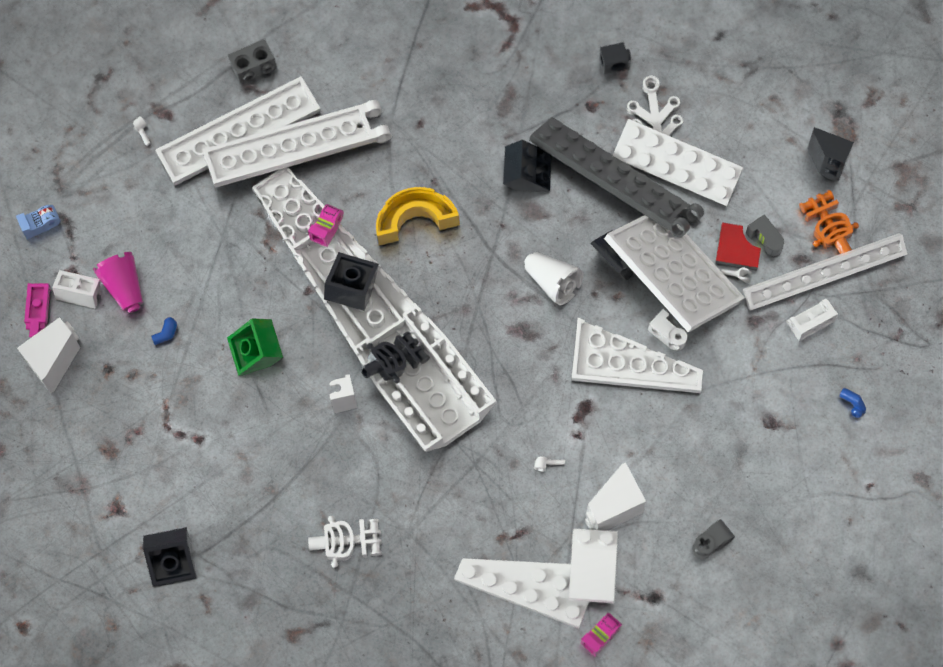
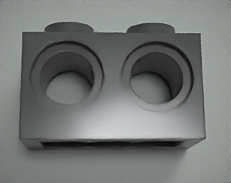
M265 38L228 55L230 65L240 84L252 81L256 76L263 73H270L277 67L275 57ZM261 57H266L264 60H258ZM243 65H247V66H248V67H246V68H244V69H241V68H240V67L243 66Z

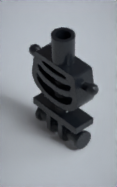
M410 331L402 336L400 334L397 335L393 344L381 342L374 347L372 343H368L367 349L371 350L368 356L370 363L361 366V373L365 378L379 373L385 381L393 379L394 383L397 384L400 382L399 377L403 375L406 368V360L413 369H416L419 362L421 364L426 363L430 356L426 355L423 346H417L419 341L416 338L414 339Z

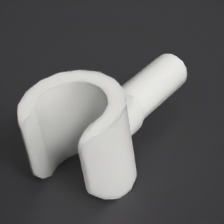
M140 116L134 120L133 125L135 130L141 135L145 145L148 146L151 143L143 130L147 123Z
M745 267L740 268L738 271L721 270L724 275L738 277L744 283L751 282L749 278L744 276L747 273H753Z
M540 456L535 461L534 470L546 471L547 465H565V460H551Z

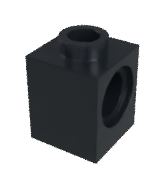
M624 42L600 47L599 57L604 74L628 69L631 53L629 49L625 48Z

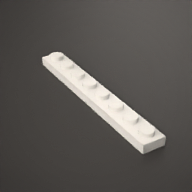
M898 233L744 288L743 292L748 309L753 310L907 255L903 235Z

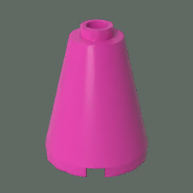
M124 252V257L120 258L118 254L98 263V268H93V270L121 309L133 313L141 308L140 305L143 303L133 253Z

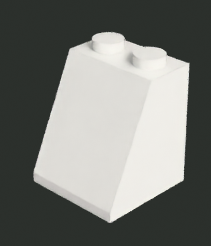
M59 317L17 349L44 386L52 393L78 353L80 346L77 340L80 338L68 321L64 323Z
M623 463L589 502L585 521L590 530L607 531L644 513L646 500L626 463Z

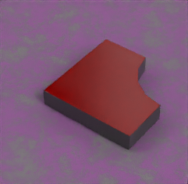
M722 222L715 264L757 270L761 248L753 246L747 241L743 234L742 225Z

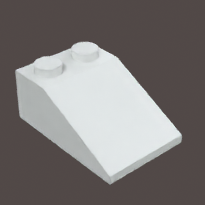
M573 529L569 600L614 603L618 531Z

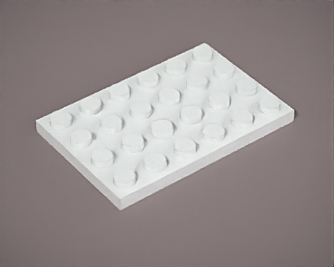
M646 215L609 232L604 238L687 332L737 306L745 299L687 233L683 237H676L671 231Z

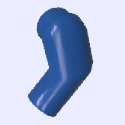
M166 318L162 331L151 335L154 345L173 339L177 329V322L174 318Z
M843 388L840 397L852 403L854 407L851 410L852 415L856 418H861L862 414L866 413V406L861 396L847 388Z

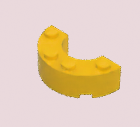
M412 187L401 190L392 195L378 213L376 220L378 244L380 246L399 241L401 226L413 217L423 216L429 218L437 224L439 230L459 226L458 211L448 197L435 192L434 189Z

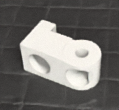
M662 309L649 323L648 331L670 349L679 351L686 345L687 333L682 328H676V326L668 321L669 313Z

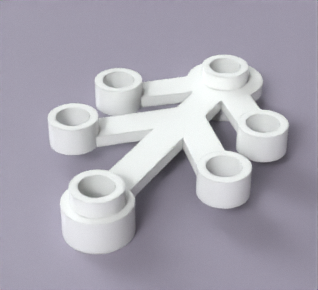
M648 76L643 81V90L648 94L650 113L640 107L639 103L634 100L628 102L627 112L631 115L637 114L651 124L653 129L670 136L675 129L682 127L683 118L680 115H673L670 124L663 131L661 124L672 111L680 107V99L676 96L670 97L666 106L659 113L656 95L659 89V80L654 76ZM652 85L654 88L649 89L647 86ZM675 101L677 105H671L670 102ZM630 106H636V109L632 110ZM633 119V121L642 124L639 119ZM674 120H679L680 123H679V124H675L673 121H674Z

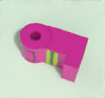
M326 204L315 224H312L308 230L310 240L328 247L339 228L344 211Z
M607 613L581 638L580 644L596 657L613 639V636L620 630L623 624L613 615Z

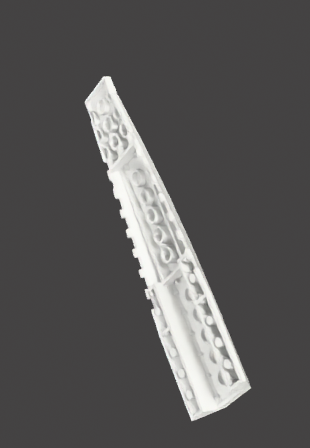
M289 167L279 169L253 186L254 193L263 203L265 210L362 365L370 363L368 356L371 350L367 349L368 343H372L374 347L381 342L393 344L397 335L400 334L402 336L410 331L414 339L416 338L419 341L417 346H423L426 355L430 356L426 363L421 364L419 362L416 369H413L406 360V368L403 375L399 377L400 382L397 384L394 383L393 379L385 381L379 373L370 377L423 450L426 452L445 447L479 424L496 404L495 398L444 333L429 317H426L417 304L413 303L403 289H400L380 265L365 311L324 300L325 282L338 252L377 262L373 260L363 246L359 245L350 232L346 231L341 223L328 247L310 240L308 230L319 218L324 205L309 188L296 178Z

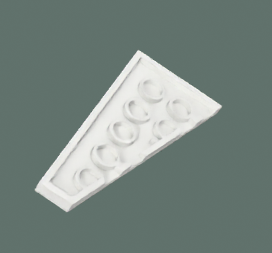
M578 318L572 381L701 393L703 370L680 360L676 361L659 351L650 350L647 346L621 335L612 334L603 330L602 327L593 326L586 323L585 320Z
M462 558L454 581L578 629L589 604V601L569 600L571 564Z

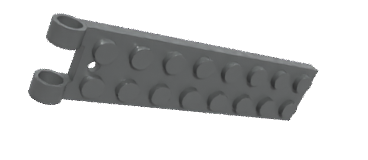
M553 117L534 131L529 138L530 142L665 227L676 237H683L690 229L689 222L696 223L704 216V209L701 205L697 203L688 204L679 196L669 192L663 186L647 178L646 175L636 171L627 163L622 162L611 153L603 150L594 142L589 141ZM691 210L695 211L698 216H695ZM680 215H683L686 219H684V218H678V217H679ZM677 224L683 228V231L677 227Z

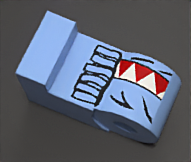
M46 205L29 214L24 215L22 213L16 216L27 240L50 230L60 223V218L53 205Z

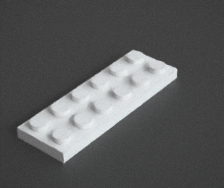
M631 119L627 120L613 154L614 157L622 162L725 206L728 205L744 168Z

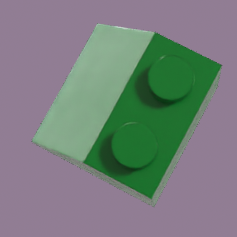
M252 318L227 337L238 376L269 368L283 358L272 319Z

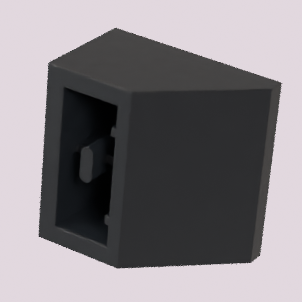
M523 139L505 146L503 184L517 191H550L552 155Z

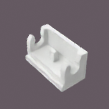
M59 270L52 287L55 300L96 309L98 304L97 295H101L100 279Z
M824 299L819 304L799 315L789 318L787 324L798 341L835 322L838 313L830 302Z
M350 374L345 375V378L333 380L329 384L330 387L335 385L341 386L339 392L329 394L334 413L357 408Z

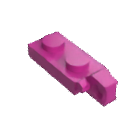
M28 283L24 323L26 324V330H30L29 338H32L47 325L51 287L49 283Z

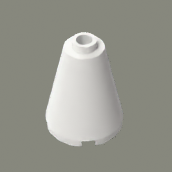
M538 252L529 254L524 262L525 270L552 301L559 305L566 304L574 297L575 294L572 292L576 287L580 288L584 278V272L579 267Z

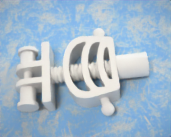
M329 516L328 521L330 524L324 525L325 536L308 537L309 551L326 549L327 559L333 560L331 563L333 568L338 567V560L345 561L351 558L355 543H361L363 558H367V546H371V556L382 555L380 551L382 540L377 539V536L381 535V530L378 529L379 519L368 520L370 530H365L364 519L359 520L360 535H353V531L347 522H334V516ZM341 528L346 529L350 535L344 536ZM333 530H337L340 536L336 537ZM372 536V539L366 540V537ZM337 545H338V546L340 545V548H339L338 552L336 553V546H337ZM345 545H350L348 551L344 553Z

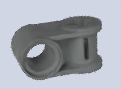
M720 519L695 539L692 552L697 558L706 559L717 550L729 544L735 538V535L723 520ZM700 544H701L702 546L706 544V545L708 546L707 549H706V548H702V549H701V548L699 547Z

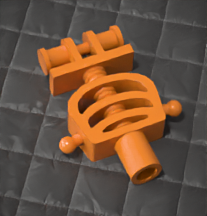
M830 190L824 194H817L816 200L810 197L807 202L799 204L802 213H806L805 219L807 222L816 217H821L814 230V236L817 239L813 242L814 247H818L821 244L827 249L835 245L840 254L852 250L846 239L852 237L853 228L857 229L859 224L857 222L851 224L848 216L844 213H828L836 209L839 204L838 200L832 201L834 196ZM825 224L826 227L821 232L819 228Z

